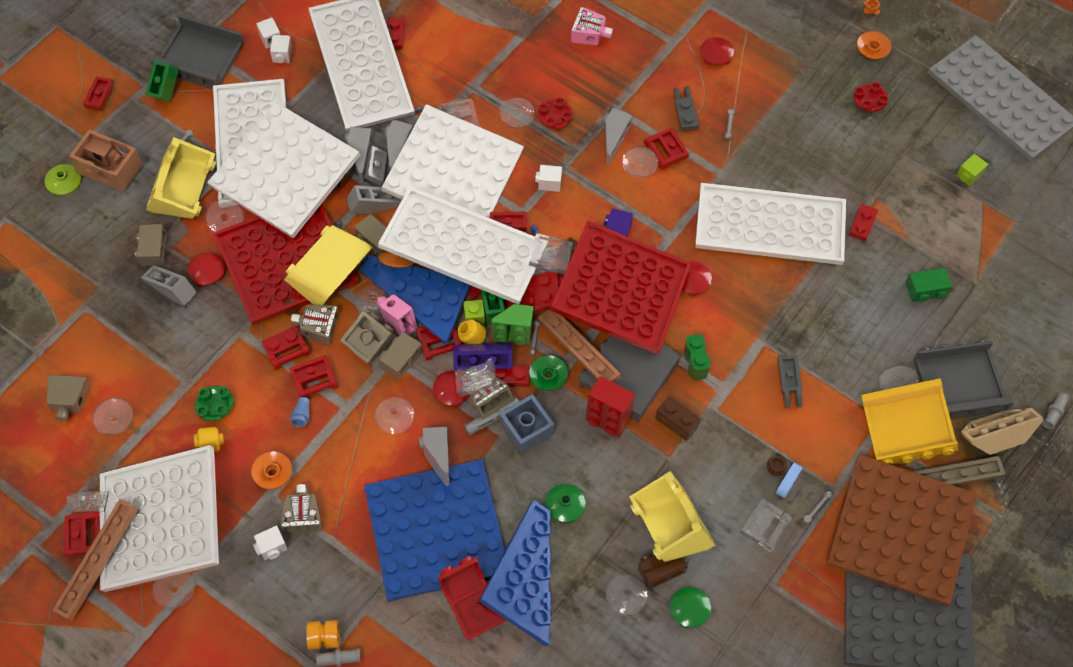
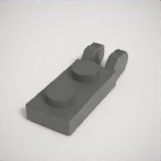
M689 86L684 87L685 98H680L678 87L674 88V104L681 131L698 129L699 123Z
M778 356L777 364L785 408L790 407L791 400L789 394L795 393L796 406L802 407V384L798 357Z

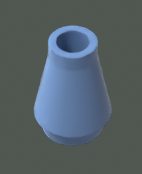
M300 397L290 415L291 424L295 427L303 428L309 423L310 400L308 398Z

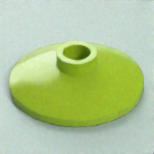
M61 164L49 170L44 182L47 190L52 194L68 195L80 186L82 176L76 173L73 165Z

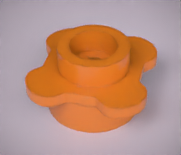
M878 0L864 1L865 9L863 12L865 14H880V3Z

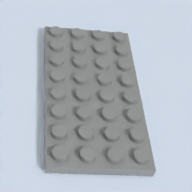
M976 35L928 70V74L1029 161L1034 160L1073 129L1072 114Z

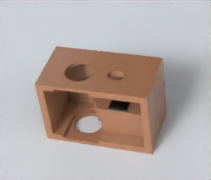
M90 129L69 156L76 173L121 192L125 191L142 166L136 148ZM117 146H121L124 149H126L128 151V154L121 152L117 148Z

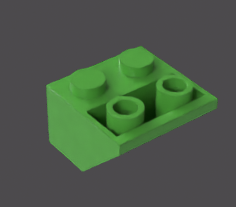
M513 304L492 318V340L499 343L512 342L517 345H530L533 327V306Z

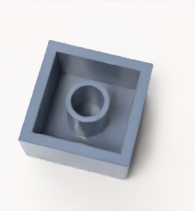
M533 394L499 413V424L520 454L554 434L555 424Z

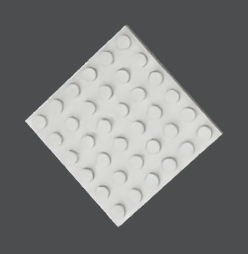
M274 102L207 183L213 189L294 238L360 157V152Z
M426 104L388 174L381 191L403 199L410 186L490 218V212L494 211L524 146Z
M208 445L100 473V530L119 499L139 508L100 573L101 591L108 592L219 565L214 447Z

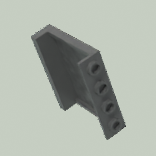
M178 15L180 24L160 57L153 56L151 59L152 66L154 60L171 64L179 68L177 79L213 90V86L222 84L244 46L242 34L221 26L209 24L205 21Z
M609 335L610 338L607 342L603 341L600 345L599 353L621 373L622 379L615 384L635 394L632 419L639 423L678 366L680 355L664 346L661 347L659 354L656 355ZM582 370L578 377L580 389L583 386L592 389L597 381L588 370Z
M981 340L973 344L960 343L951 347L945 345L937 349L924 348L916 354L914 363L920 382L941 378L950 419L997 413L1009 410L1013 405L1012 396L1006 397L990 351L993 341L985 342Z

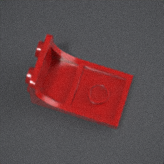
M555 269L533 276L519 305L533 306V314L550 310L564 275ZM504 299L505 310L516 304Z
M471 556L459 561V566L454 569L452 566L441 570L440 576L437 579L467 641L505 622L503 617L478 601L487 583L480 570L478 558L472 559Z

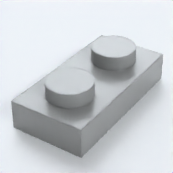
M373 145L368 148L365 179L378 185L383 183L387 152Z

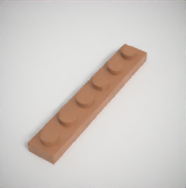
M548 310L538 316L540 323L597 380L599 376L613 383L622 379L621 373L562 315Z
M122 499L118 500L52 611L70 621L74 619L139 508Z

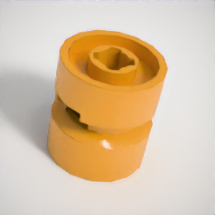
M328 620L324 624L320 621L307 622L308 650L321 649L322 646H325L327 649L339 648L340 631L338 620Z

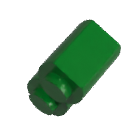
M701 334L687 336L684 347V357L689 363L688 373L692 380L706 379L710 368V358L705 352L706 343Z

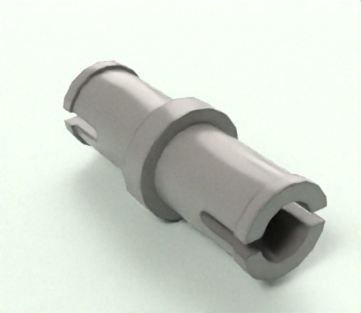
M1058 393L1053 404L1048 407V413L1042 422L1045 428L1054 429L1058 419L1063 416V409L1070 399L1067 394Z
M359 648L345 651L335 649L336 652L316 653L317 667L337 665L339 667L341 664L360 663Z

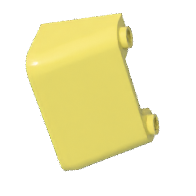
M173 137L162 159L146 211L193 219L195 216L198 217L202 206H199L198 200L206 175L209 171H213L216 161H213L215 153Z
M327 225L320 233L322 237L296 265L292 263L286 270L288 275L284 280L313 305H324L326 300L372 249L367 242L334 225L331 227Z
M671 471L629 496L633 503L630 505L632 511L636 516L640 515L643 518L655 542L653 553L658 560L662 559L666 562L707 551L716 546L688 494Z

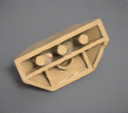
M1033 408L1004 410L968 422L961 431V435L972 445L991 455L1026 443L1043 422V417Z

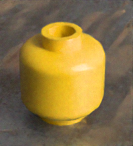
M468 319L459 325V340L465 344H482L486 337V329L477 321Z
M216 427L199 428L197 433L194 434L195 449L211 445L214 447V453H217L220 450V445H224L223 433H219Z

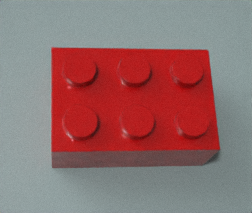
M599 376L588 394L585 420L594 427L604 429L607 434L620 438L631 420L635 394Z

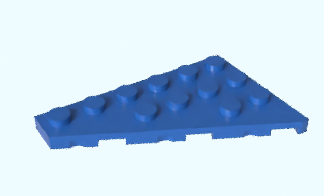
M366 255L360 268L361 274L370 279L375 286L381 288L388 297L396 295L412 307L415 320L423 327H426L432 335H436L443 344L447 345L464 306V301H466L472 286L440 272L421 267L387 266L381 263L378 257Z
M533 500L524 513L478 601L544 646H547L551 642V639H549V625L551 624L549 613L551 609V592H549V579L551 578V571L549 569L551 564V548H549L550 510Z

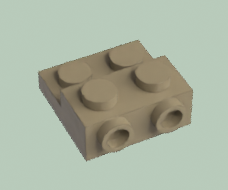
M363 310L340 341L370 365L381 350H386L396 335L392 333L394 329L387 323L382 325L379 322L381 318L371 311L369 314Z

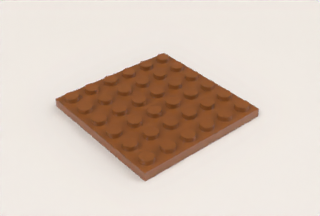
M858 454L827 565L949 607L954 593L977 493Z

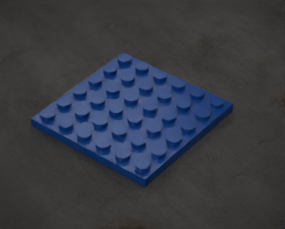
M483 459L449 466L450 486H445L434 470L364 485L388 602L442 590L437 581L438 576H440L439 573H441L440 571L449 566H452L453 569L458 567L459 561L469 556L472 559L478 558V564L484 579L491 578L505 550Z

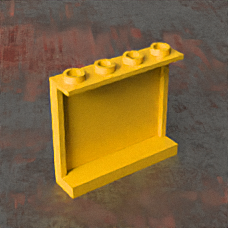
M941 378L861 395L876 460L890 465L900 462L906 464L913 462L915 459H931L935 455H951L958 451V442L956 441Z

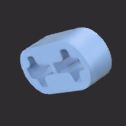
M795 462L792 464L776 491L777 495L785 499L802 471V466Z

